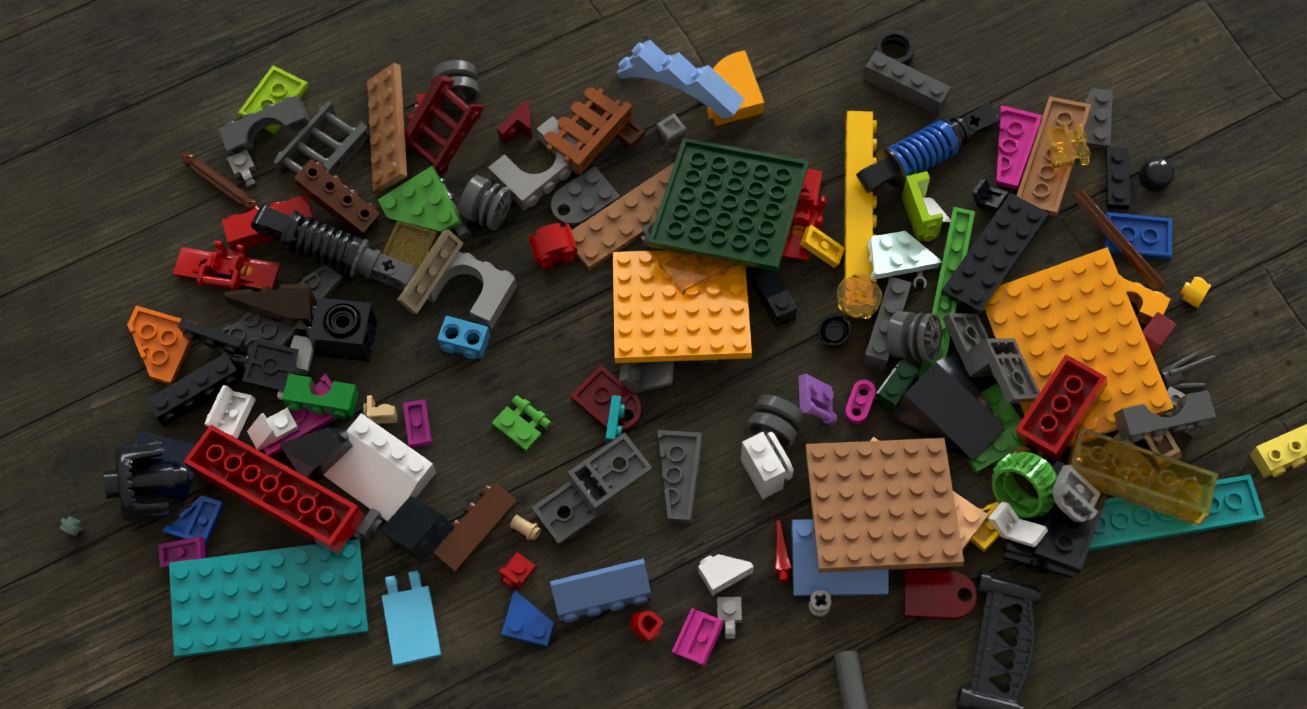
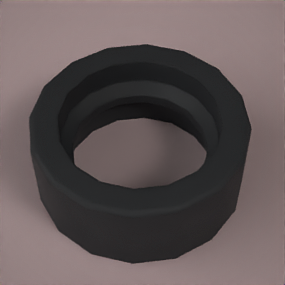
M889 30L882 33L877 38L874 52L878 51L884 54L882 52L883 46L889 43L900 44L906 49V56L894 60L909 66L912 63L915 52L912 38L899 30Z

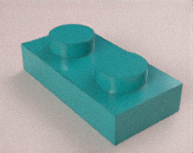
M612 395L606 432V445L622 435V426H619V420L624 418L625 405L621 402V396Z

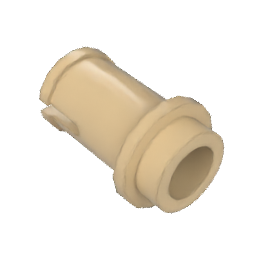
M516 515L510 523V528L525 535L527 540L532 539L535 541L541 532L538 524H532L519 515Z

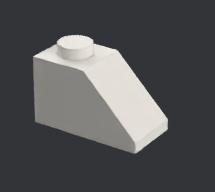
M718 554L714 557L710 555L701 560L698 566V573L713 596L752 574L754 566L751 562Z

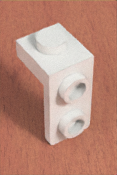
M1001 502L988 518L1002 538L1035 547L1048 531L1045 526L1019 519L1009 503Z

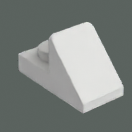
M288 408L269 418H266L264 413L260 414L247 432L259 451L299 430Z

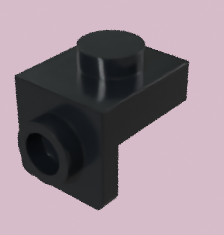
M982 178L978 185L974 187L972 195L977 207L997 212L1009 196L1008 191L990 187L988 180Z

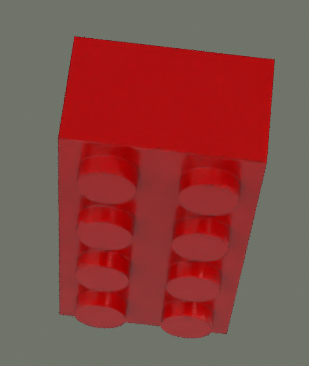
M1065 354L1016 428L1017 438L1058 461L1108 386L1107 377Z

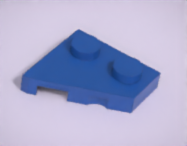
M201 495L193 502L190 508L185 509L179 514V519L171 526L167 525L163 532L182 540L204 537L206 547L224 508V503Z

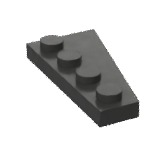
M657 430L665 487L667 518L673 522L692 523L703 434L698 432Z

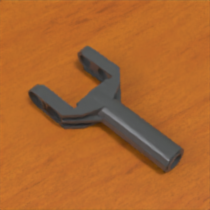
M844 651L837 653L834 659L843 709H868L858 652Z

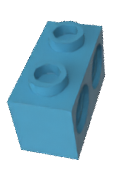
M446 316L437 340L440 348L447 353L457 352L469 359H482L491 335L488 326ZM452 334L458 335L454 339H448V337ZM472 340H479L475 345L469 344Z

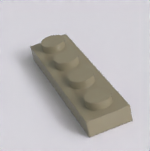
M449 229L443 230L397 299L412 314L419 312L464 244Z

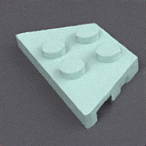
M906 231L872 236L868 241L869 262L873 264L872 280L938 268L942 263L938 257Z

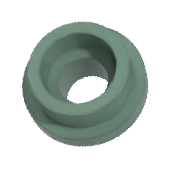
M68 516L67 519L62 518L60 521L62 523L60 529L71 535L77 536L84 529L80 526L82 522L74 517Z

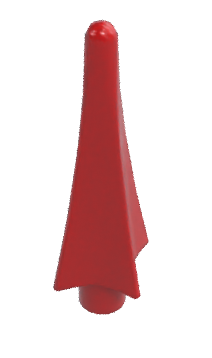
M777 520L775 575H779L780 582L789 581L788 574H791L792 567L784 542L781 521Z

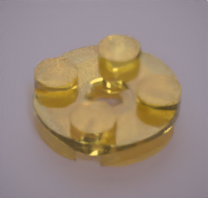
M854 274L852 277L842 280L836 295L838 308L853 318H870L878 310L882 300V291L877 285L876 280H872L871 276L866 274ZM858 292H862V296L865 297V299L857 300L856 297L853 296V294H858Z

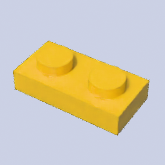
M813 225L806 227L800 243L801 246L833 268L840 264L845 249Z

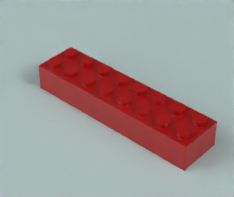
M213 425L209 426L183 461L194 474L339 555L365 517L357 505Z

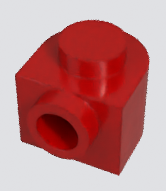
M643 611L637 612L632 616L630 627L640 640L647 641L653 640L658 636L661 631L659 628L664 622L654 612Z

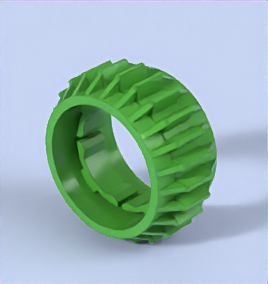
M1014 452L1000 460L993 469L992 489L999 503H1009L1018 517H1042L1056 503L1053 498L1052 488L1057 475L1051 465L1042 457L1029 452ZM1012 472L1027 478L1035 487L1039 498L1024 492L1015 482Z

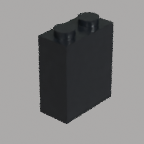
M410 496L380 529V532L393 545L424 563L454 527L443 514Z

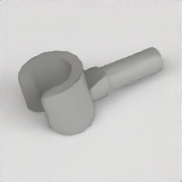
M917 271L916 278L912 284L914 290L916 289L917 282L923 284V290L927 285V281L922 275L923 271Z

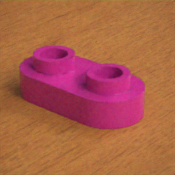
M859 380L854 384L845 409V416L849 422L860 424L867 419L876 392L872 382ZM865 391L867 395L862 396L859 392ZM858 411L860 412V415L855 416L852 412Z

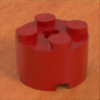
M560 223L550 224L537 229V235L532 237V234L529 235L528 240L535 262L543 270L554 267V263L560 261L570 263L575 260V254L578 252L569 224L565 223L566 227H561Z

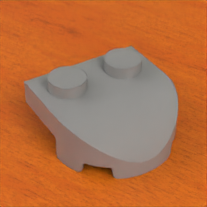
M1070 465L1063 466L1052 488L1056 504L1075 522L1094 518L1098 513L1094 506L1101 493Z

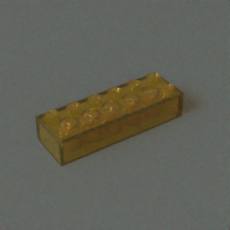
M1082 427L1073 439L1067 465L1073 467L1100 492L1199 526L1210 513L1218 477L1217 473Z

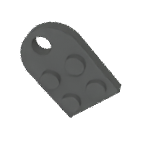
M594 166L556 191L551 200L552 214L560 224L566 226V223L570 227H577L620 199V195ZM561 208L570 210L567 215H560L558 213Z

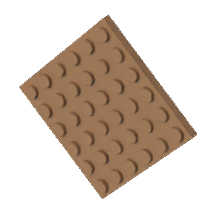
M944 438L806 444L805 451L819 573L963 566V552Z

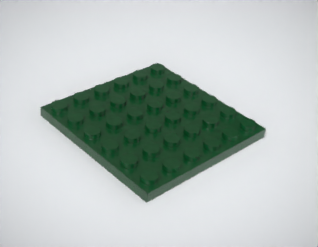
M683 138L648 240V246L778 272L808 172L809 161Z

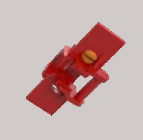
M808 169L783 258L808 261L810 251L801 246L800 243L806 227L813 225L820 230L823 225L822 212L826 205V197L821 196V200H818L822 171Z
M214 241L215 252L182 247L172 273L174 276L197 279V284L200 286L207 284L230 288L231 291H236L238 288L242 289L243 287L261 290V287L268 286L271 288L270 290H273L281 264L248 258V252L244 245L237 244L236 249L238 251L226 249L223 242ZM214 274H217V275L229 276V277H232V278H231V279H225V278L213 277V275H214Z

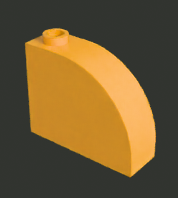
M745 50L733 53L719 61L713 70L744 98V101L735 115L724 119L711 108L706 107L709 119H713L715 126L763 114L764 100Z

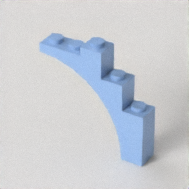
M651 40L644 43L639 42L632 50L633 55L629 58H623L618 65L620 68L616 75L619 78L642 77L666 83L698 99L723 119L735 115L744 101V98L709 65L695 68L679 52L671 56L666 55Z

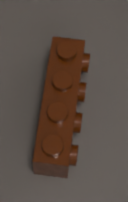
M310 159L294 177L293 185L360 238H363L379 218L380 213L377 212V207L370 202L366 203L362 200L361 195L356 190L348 189L343 185L344 182L338 176L329 174L323 164L318 161L315 163Z
M496 482L492 486L487 484L479 493L482 498L477 504L473 501L464 510V513L467 515L461 522L456 519L452 524L454 528L451 530V533L437 546L432 554L452 573L457 570L517 501Z

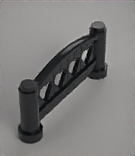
M980 571L976 584V594L985 595L986 597L970 687L960 686L956 699V709H1023V705L1017 701L1028 678L1035 647L1033 604L1039 603L1041 589H1037L1036 586L991 576V572ZM1014 605L1020 606L1022 610L1021 614L1018 615L1020 622L1014 624L1000 610ZM1009 628H1015L1018 632L1017 637H1015L1016 646H1009L997 633ZM1005 651H1011L1014 654V659L1011 661L1012 669L1006 670L993 656ZM1007 674L1010 677V683L1007 684L1009 688L1008 693H1002L988 679Z

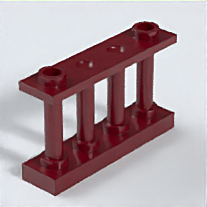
M437 75L404 129L406 151H413L414 149L435 168L438 176H442L448 171V165L474 123L480 119L484 106L482 104H470L468 106L451 91L455 81L449 76ZM445 97L464 113L459 123L440 108ZM434 115L453 130L448 141L430 126V121ZM424 132L443 148L437 158L419 143V139Z

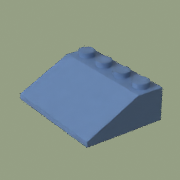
M813 519L792 520L793 596H811L815 591L821 590L828 592L830 596L889 594L888 570L819 573Z

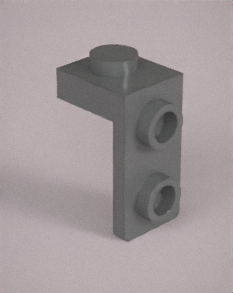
M371 508L351 537L354 539L362 538L368 542L374 533L377 534L382 528L383 517L381 513Z

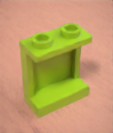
M927 171L906 176L901 196L918 242L923 240L931 241L938 237L944 218L942 213L929 215L923 197L926 196L930 180Z

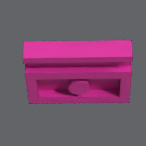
M691 608L672 652L705 666L724 625L723 620Z

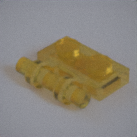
M1082 124L1075 125V131L1069 132L1068 125L1046 127L1052 168L1074 166V158H1079L1082 165L1090 163V148L1086 144L1088 139L1087 132ZM1071 142H1077L1078 147L1072 148Z

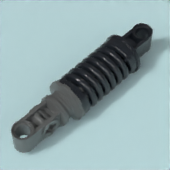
M261 205L251 222V227L256 232L280 240V249L293 253L296 252L297 255H304L307 259L312 258L314 262L328 265L332 269L336 268L339 272L344 271L351 278L361 273L367 279L373 278L403 292L418 269L411 264H406L381 254L380 250L376 249L374 251L370 249L367 239L354 236L351 240L352 236L350 233L344 235L342 230L336 232L335 227L328 229V225L325 223L320 226V221L318 220L313 221L311 225V217L305 218L297 210L289 216L267 205Z

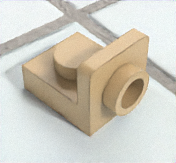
M372 395L367 396V403L363 404L364 416L376 424L398 423V414L395 406L381 404L375 407Z

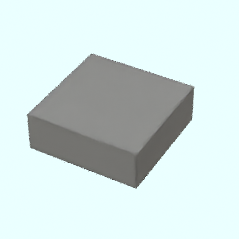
M675 114L657 123L658 130L668 142L686 133L685 126Z

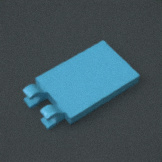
M418 570L409 572L412 589L399 592L395 575L385 577L389 594L382 596L392 660L395 667L442 656L429 586L422 587Z

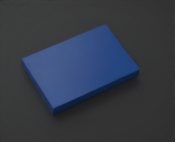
M1106 212L1105 215L1143 258L1171 260L1172 218ZM1104 234V248L1108 247L1111 255L1123 256Z

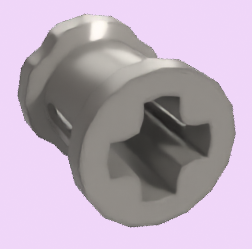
M824 590L815 591L810 597L809 610L815 616H825L830 610L831 596ZM824 601V605L816 606V602Z

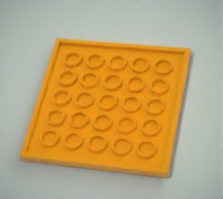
M669 250L613 252L615 363L752 358L745 265Z

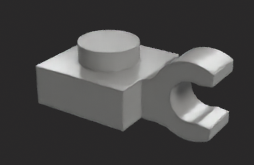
M247 149L227 157L236 178L243 176L247 187L256 184L250 173L255 171L256 168Z
M717 597L718 619L723 620L725 623V639H735V623L742 622L741 597Z

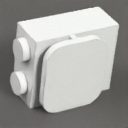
M761 432L742 442L741 462L762 499L782 490L784 479H792L793 467L774 433L769 432L765 436Z

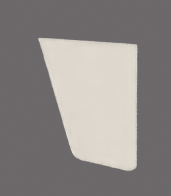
M923 197L929 215L942 213L944 217L942 222H950L951 219L932 198Z

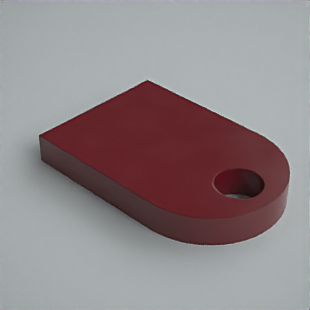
M602 365L570 395L571 400L605 429H607L612 395L621 396V402L625 405V413L629 412L634 416L629 422H625L620 418L619 426H622V432L634 428L641 418L642 410L638 396L619 382V379Z
M904 570V617L957 620L968 615L973 609L977 599L976 588L966 575L956 571ZM961 590L967 591L971 599L967 602L961 601L958 598V592Z

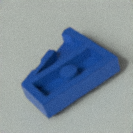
M513 591L501 634L502 637L548 648L554 623L522 595Z

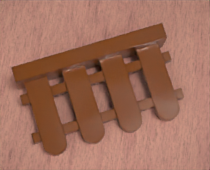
M587 88L584 93L587 100L586 104L583 105L580 102L573 103L571 112L574 117L572 119L568 117L559 118L558 128L561 131L558 134L549 131L544 135L547 150L551 152L554 149L563 155L566 163L572 161L573 171L578 175H581L633 117V106L625 101L621 105L619 100L612 101L603 95L604 90L601 88L598 90ZM594 105L605 113L600 116L590 108ZM581 120L591 128L587 131L577 123ZM569 135L578 143L574 146L566 141L564 137Z

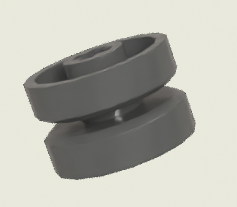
M450 60L436 65L431 70V85L437 75L449 76L455 81L451 91L468 106L475 104L479 100L480 91L477 83V72L475 66L470 62ZM446 97L440 105L441 109L460 110Z
M773 395L759 396L754 409L756 412L750 415L746 428L754 436L761 432L765 436L767 433L773 432L782 448L792 447L797 436L796 430L801 428L805 419L804 413L796 405L783 398Z

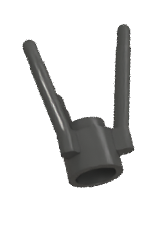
M1193 353L1168 367L1162 368L1159 373L1165 388L1170 386L1174 389L1205 387V383L1179 384L1183 380L1182 372L1214 360L1216 356L1211 355L1178 368L1197 356V353Z

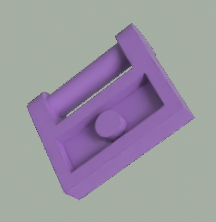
M808 374L800 375L799 398L802 412L807 415L812 414L822 419L828 425L835 424L837 415L833 412L832 399L834 395L832 387Z

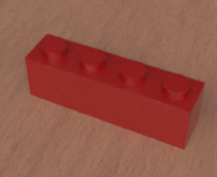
M306 195L296 196L291 200L281 203L276 202L269 206L289 216L297 210L305 218L311 217V225L315 221ZM258 208L240 215H231L222 220L227 242L231 250L237 251V244L244 245L247 248L275 239L252 229L251 222Z

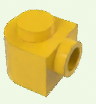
M1194 277L1191 284L1186 282L1180 294L1184 295L1182 300L1198 308L1211 285L1203 278Z

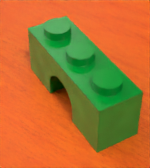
M294 374L288 375L282 400L289 410L296 412L307 410L314 415L330 414L337 419L353 418L359 396L356 385L333 381L331 390L326 395L316 396L313 395L315 384L311 377Z

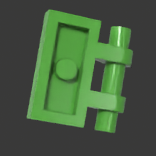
M516 395L512 399V403L517 406L516 410L512 411L509 407H506L492 422V425L527 453L542 437L537 428L541 425L548 429L552 422L546 418V414L542 411L538 412L530 406L531 403L528 400ZM524 413L533 419L530 423L521 418Z

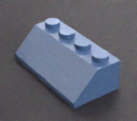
M644 559L550 581L559 621L564 620V622L575 621L578 619V616L586 614L589 617L601 614V611L607 609L617 611L623 609L624 605L631 603L641 605L648 602V599H651V590Z

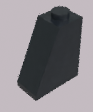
M330 427L280 444L296 471L312 481H317L353 447L349 441V435L343 429Z

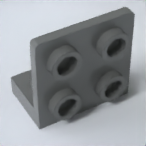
M674 361L621 363L619 382L634 393L670 386L673 380Z

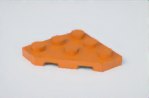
M136 306L127 326L135 340L149 376L152 380L172 385L193 341H189L182 336L183 334L178 328L181 318Z

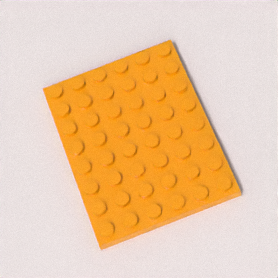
M1108 247L1005 283L999 287L985 307L995 339H1015L1040 392L1065 354L1107 377L1108 386L1068 446L1118 430L1114 413L1122 408L1145 404L1157 416L1174 411L1173 404ZM1034 402L1020 403L1024 416ZM1038 450L1039 456L1045 455Z

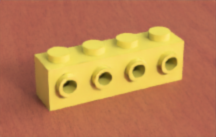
M1307 424L1256 446L1249 454L1263 478L1270 475L1277 477L1286 472V468L1290 466L1295 469L1306 463Z

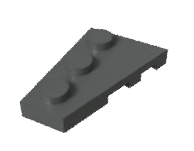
M1091 88L1085 101L1086 104H1091V112L1080 147L1106 149L1111 146L1113 90Z

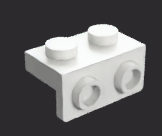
M223 385L210 413L207 415L205 426L209 428L210 425H213L237 439L256 399L252 395L235 392L228 386Z

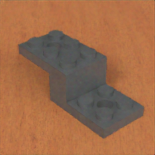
M948 313L943 317L946 329L951 335L955 349L959 353L964 363V368L970 377L994 376L1008 404L1032 403L1036 400L1040 391L1014 338L989 339L978 314Z
M623 433L568 471L569 482L531 507L532 511L558 546H560L616 506L615 497L652 472V467L629 437ZM617 460H623L626 462V467L622 470H617L613 467V464ZM566 508L570 510L571 514L568 518L562 519L558 516L559 510Z

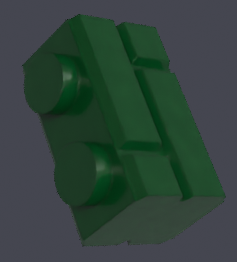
M901 359L877 391L874 402L888 412L893 413L903 395L918 380L920 370L906 360Z

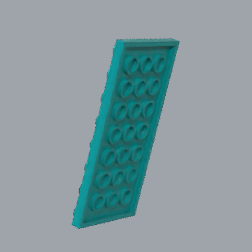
M360 539L348 540L339 555L319 544L169 563L175 658L369 633Z

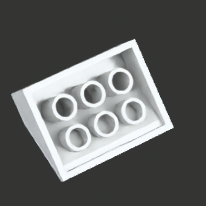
M360 414L346 431L353 447L323 476L370 510L374 508L379 511L383 519L388 522L410 496L416 498L436 474L433 463L369 418Z

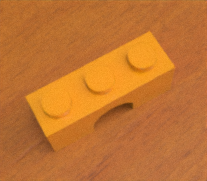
M1119 275L1130 302L1134 303L1138 309L1136 317L1139 323L1147 326L1157 311L1164 315L1171 298L1166 297L1161 292L1149 290L1140 283L1128 281Z

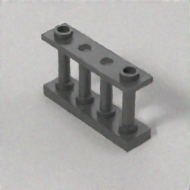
M328 101L318 109L316 115L292 142L277 154L273 162L280 174L287 167L298 174L303 167L293 160L302 152L315 162L318 161L323 164L329 174L337 176L370 139L368 126L362 122L355 128L349 126L334 116L336 114L332 103ZM330 122L349 136L343 143H339L322 132L321 129ZM316 137L334 149L335 152L329 158H325L307 145Z

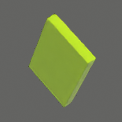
M272 66L240 109L238 115L243 118L246 114L263 110L267 105H275L282 102L284 98L297 95L300 99L309 87L308 82ZM271 125L264 129L275 134L280 125Z

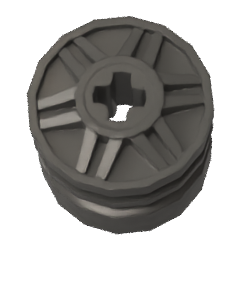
M475 175L469 181L462 194L459 204V216L471 222L479 220L481 226H487L488 229L496 231L503 223L510 209L513 197L512 189L502 187L500 184L493 186L491 180Z
M895 312L890 319L887 330V347L890 355L894 358L911 359L913 357L915 360L933 361L937 357L942 341V325L937 314L918 313L916 315L914 312Z

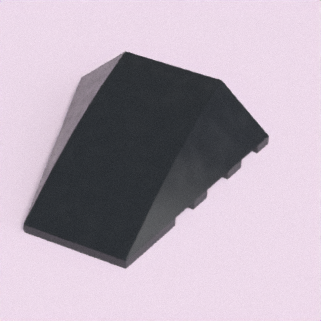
M954 353L936 361L903 395L890 416L895 421L907 425L912 430L928 436L929 439L944 438L946 448L973 462L1006 430Z

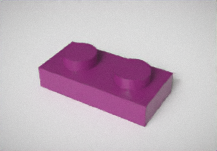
M426 400L403 403L409 447L413 448L432 444Z
M204 537L158 544L160 568H169L170 562L206 558Z

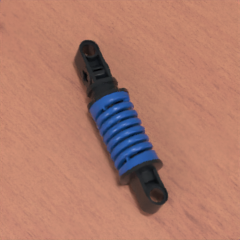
M990 102L962 118L956 116L949 120L940 118L935 123L889 146V148L879 150L876 156L877 163L859 171L856 176L866 193L872 192L886 182L893 187H900L905 183L906 176L922 173L947 160L948 157L957 156L961 153L962 146L970 142L971 136L992 127L1001 120Z

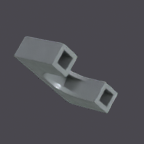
M553 116L537 128L538 139L545 146L547 144L544 141V135L547 132L552 131L558 134L561 131L558 128V120ZM569 135L564 137L566 141L574 146L578 143ZM553 149L551 152L556 157L554 164L550 169L540 174L523 172L505 154L489 166L488 169L490 178L496 184L512 189V200L525 211L528 207H533L544 194L550 193L560 181L566 180L571 175V172H573L572 161L566 163L564 156Z
M458 251L427 300L434 303L445 284L451 278L461 274L473 275L482 281L483 290L470 311L472 321L488 326L492 330L517 288L516 279L512 273L506 270L500 271L489 262L478 261L473 255L469 253L463 254Z

